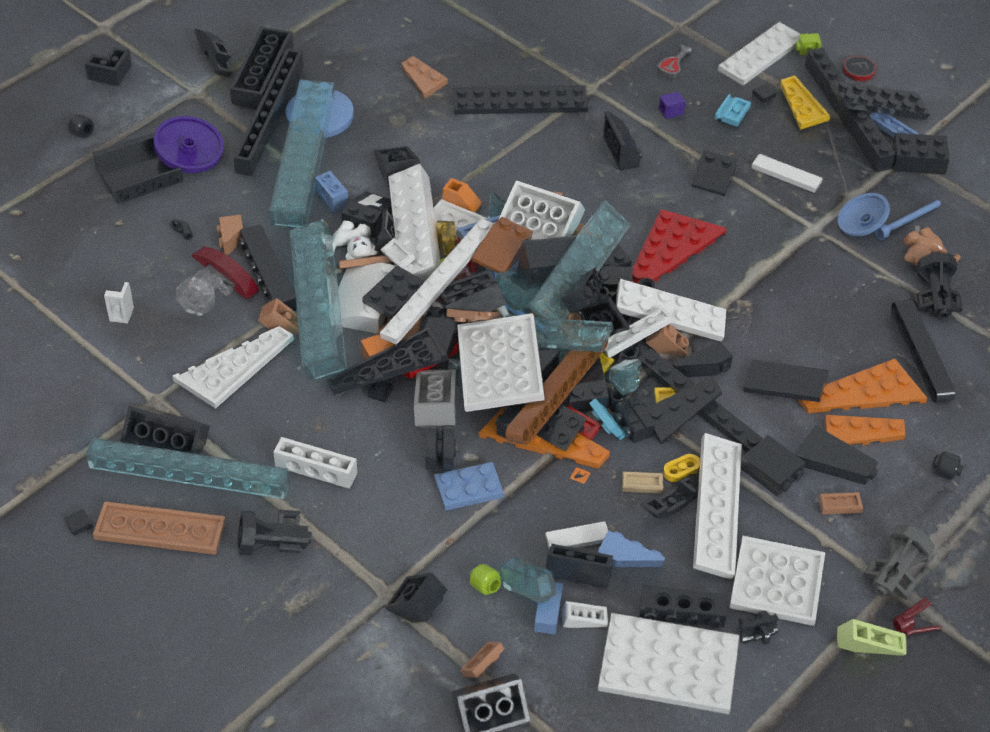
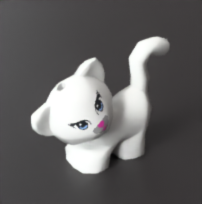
M344 220L339 229L333 234L328 251L317 250L316 255L320 258L328 259L334 255L336 246L348 245L346 260L368 258L377 255L378 251L374 250L375 245L369 239L371 235L370 227L365 224H359L355 229L352 222Z

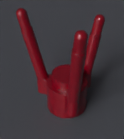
M923 598L892 620L895 630L900 633L905 632L906 636L914 633L939 630L942 626L936 625L913 629L915 625L913 616L932 605L931 601L924 604L927 598Z

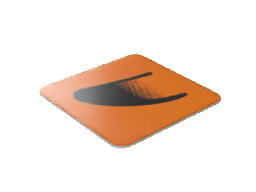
M576 467L570 479L584 484L590 472Z

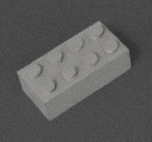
M456 369L422 370L417 372L414 398L415 426L426 428V426L444 427L455 425Z

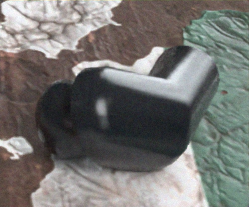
M177 219L171 220L170 226L174 231L183 233L186 240L193 237L187 222Z

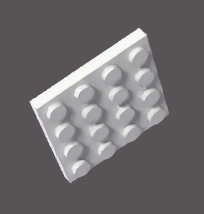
M743 536L730 608L755 614L766 610L770 615L776 614L779 619L814 626L825 552Z

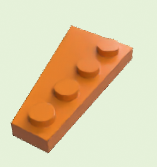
M825 415L824 419L825 431L849 445L859 443L868 445L874 441L883 443L904 440L906 435L904 419Z

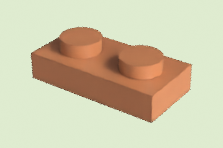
M487 642L460 670L464 677L470 678L482 676L486 671L485 669L499 658V654L504 650V647L500 642Z

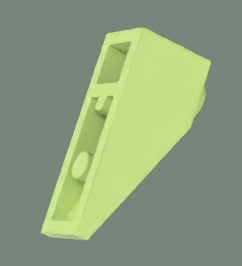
M855 619L837 627L839 648L860 653L906 655V634Z

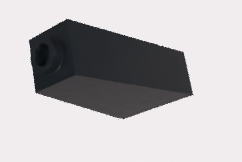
M816 425L795 453L796 456L805 461L804 468L866 485L869 479L873 480L878 473L876 469L878 461Z

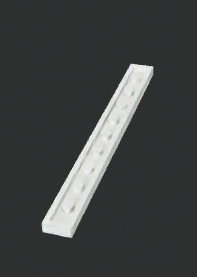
M480 219L380 332L382 339L396 345L472 259L494 223L484 219Z

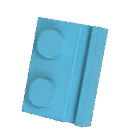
M728 95L716 112L715 119H722V122L737 127L749 110L751 102L738 97L732 98L731 95Z
M595 398L589 403L594 409L591 412L598 420L601 419L604 422L602 427L608 434L612 432L619 440H622L626 434L608 410Z

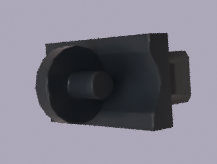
M765 610L759 612L757 619L753 621L747 616L740 618L741 642L745 644L761 640L764 645L769 644L770 636L778 633L777 621H779V617L776 614L770 615Z

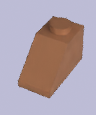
M276 298L262 307L258 321L270 330L280 326L291 334L301 333L304 318Z

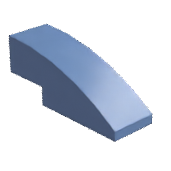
M542 581L534 632L556 635L564 583Z

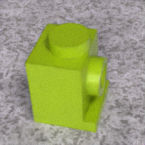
M799 34V39L795 43V48L799 55H807L808 50L821 48L822 43L819 34Z

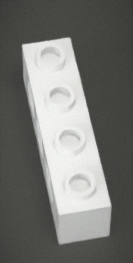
M281 437L273 452L275 467L349 489L357 475L356 458Z

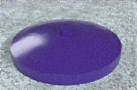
M192 116L173 117L160 124L154 135L153 145L156 155L164 164L172 169L181 167L184 173H200L216 166L222 158L224 150L223 138L212 124L203 119Z

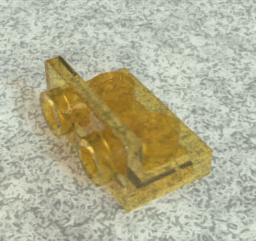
M438 220L436 224L438 246L443 249V254L447 257L456 247L455 221Z

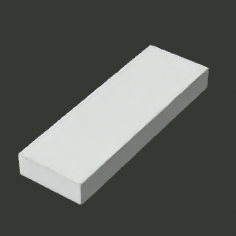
M604 521L545 532V538L549 549L551 544L580 548L602 544L608 529Z

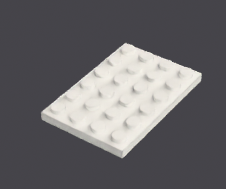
M533 313L458 325L465 412L545 400Z
M611 613L598 691L729 714L739 635Z

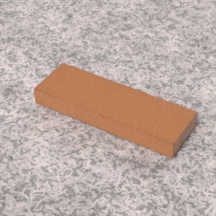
M387 256L342 260L339 262V269L376 263L390 264L393 262Z

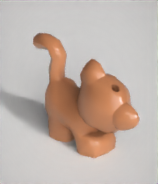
M929 227L922 229L919 233L913 231L903 240L905 246L910 247L904 259L914 266H917L921 257L931 252L948 253L942 244V240ZM959 254L953 256L956 258V262L961 258Z

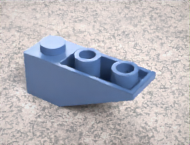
M609 530L597 552L612 555L613 567H662L665 557L660 552L653 549L650 551L644 548L640 542L630 541L624 538L621 533Z

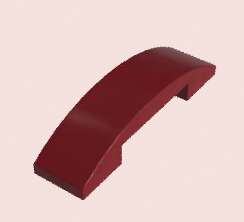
M204 246L192 254V257L204 267L211 265L235 284L233 290L246 300L259 292L258 286L246 270L223 252Z

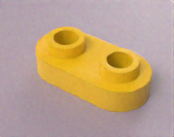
M686 454L666 463L663 470L664 478L670 482H678L690 474H696L700 470V458L694 454Z

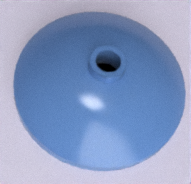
M861 194L848 201L842 207L838 215V225L847 235H868L885 223L890 213V205L887 199L880 194Z

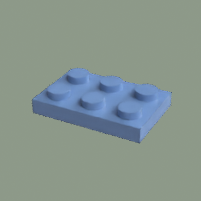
M493 462L435 474V482L445 511L504 498V492Z

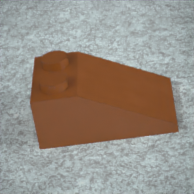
M501 217L493 224L471 261L504 275L519 260L522 241L532 240L533 231Z

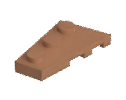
M414 56L401 63L402 70L415 83L416 89L421 91L424 99L448 84V78Z
M447 309V317H454V321L466 322V319L467 322H479V320L499 319L500 312Z

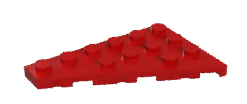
M661 209L633 266V283L639 284L642 278H650L657 282L659 277L665 273H670L680 264L685 263L693 254L697 255L708 245L713 244L715 239L721 235L725 236L727 228Z

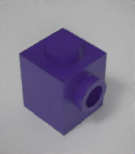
M678 91L660 96L658 109L665 119L684 114L686 101Z

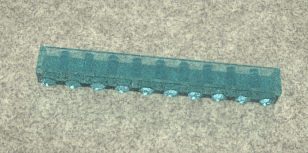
M92 438L86 452L89 468L268 497L285 499L290 484L288 468Z

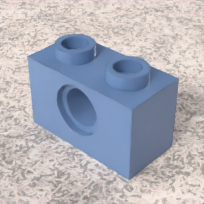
M328 171L315 177L316 193L333 213L344 209L349 202L348 191L334 174Z

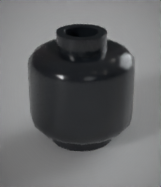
M76 114L69 120L68 128L73 135L87 138L94 131V122L85 115Z
M946 451L936 454L932 464L935 475L948 480H953L955 476H960L964 465H961V458Z

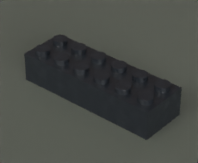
M260 27L230 87L231 104L258 108L286 49H293L294 47L292 31Z

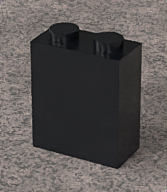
M767 435L742 457L740 469L774 495L778 496L783 491L786 492L795 480L799 481L803 477L805 461Z

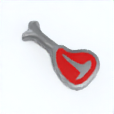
M680 45V52L677 56L667 57L658 64V73L667 78L674 79L679 77L681 73V60L686 54L692 53V48Z

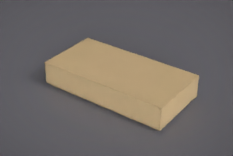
M622 472V492L662 494L663 473Z

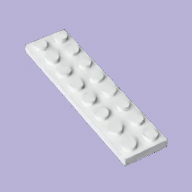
M705 433L702 436L693 568L732 580L735 576L742 444Z

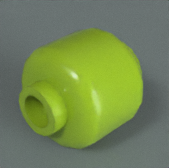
M480 564L470 573V585L481 594L490 595L495 593L501 585L500 574L492 567Z

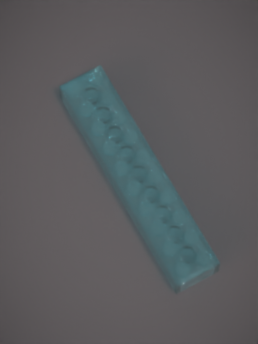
M300 80L269 209L271 225L307 227L316 186L315 177L318 176L335 99L334 83Z
M323 219L290 230L302 368L311 381L347 369L332 233Z

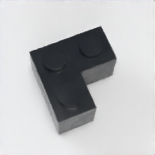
M113 47L107 57L91 54L85 63L88 80L119 86L132 66L130 51L118 47Z

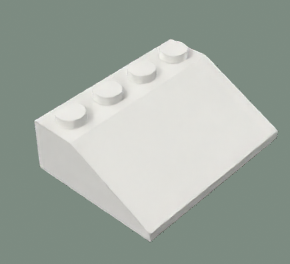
M516 180L499 219L501 217L509 219L533 231L532 240L571 236L578 227L585 209L579 201Z
M376 263L347 268L326 316L325 324L378 334L377 331L383 325L386 316L362 303V297L396 265Z

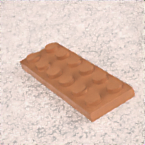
M104 501L93 537L94 540L216 555L226 518L225 516Z

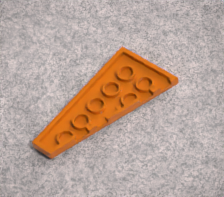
M503 406L479 432L480 438L496 439V442L502 444L503 442L512 443L515 447L544 455L550 453L556 455L555 458L563 459V457L574 460L575 463L597 469L610 457L609 450L579 433L566 452L537 435L527 445L509 442L506 438L497 435V426L495 425L497 417L504 413L506 406Z

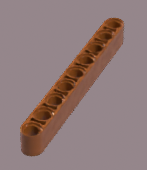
M587 331L543 383L545 400L528 402L506 429L507 441L525 445L531 442L608 345V335L606 333Z

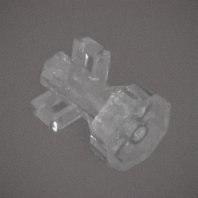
M210 265L200 269L193 277L185 279L176 287V300L186 312L202 316L215 306L214 291L217 288L225 296H228L233 291L235 284Z

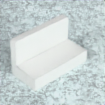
M125 282L121 292L108 290L105 292L104 298L109 321L128 324L134 305L130 284Z

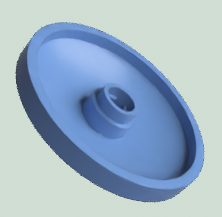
M315 88L303 91L289 101L286 107V118L289 126L295 132L311 138H326L337 135L350 126L354 118V109L351 100L343 93L333 89Z

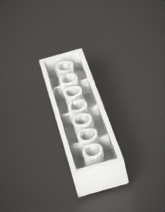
M421 164L395 173L388 178L395 239L416 258L404 269L426 281L439 267L441 261L430 180Z

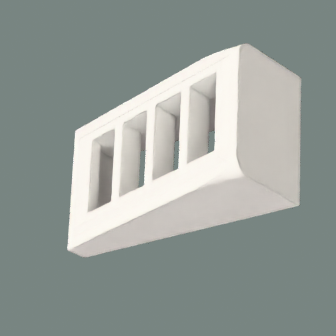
M566 601L562 608V627L587 628L608 626L607 607Z

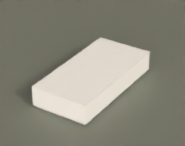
M395 238L381 249L383 254L396 266L398 265L403 269L416 259Z

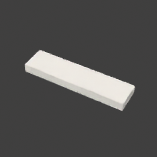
M761 154L752 163V169L814 193L822 183L821 177Z
M662 307L630 325L629 330L610 336L608 338V345L603 352L610 358L672 323L673 317Z

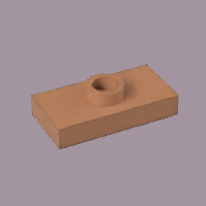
M859 492L819 494L818 500L822 515L862 513L863 511Z

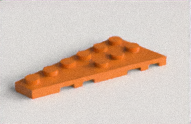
M892 359L826 384L820 402L797 399V401L807 413L830 412L831 409L837 408L850 410V407H860V409L888 407L890 404L895 403L909 405L910 402H919V404L927 402V397L897 360Z

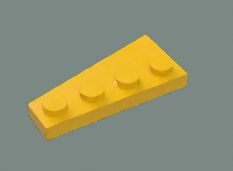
M796 76L781 80L780 86L800 130L829 121L830 115Z

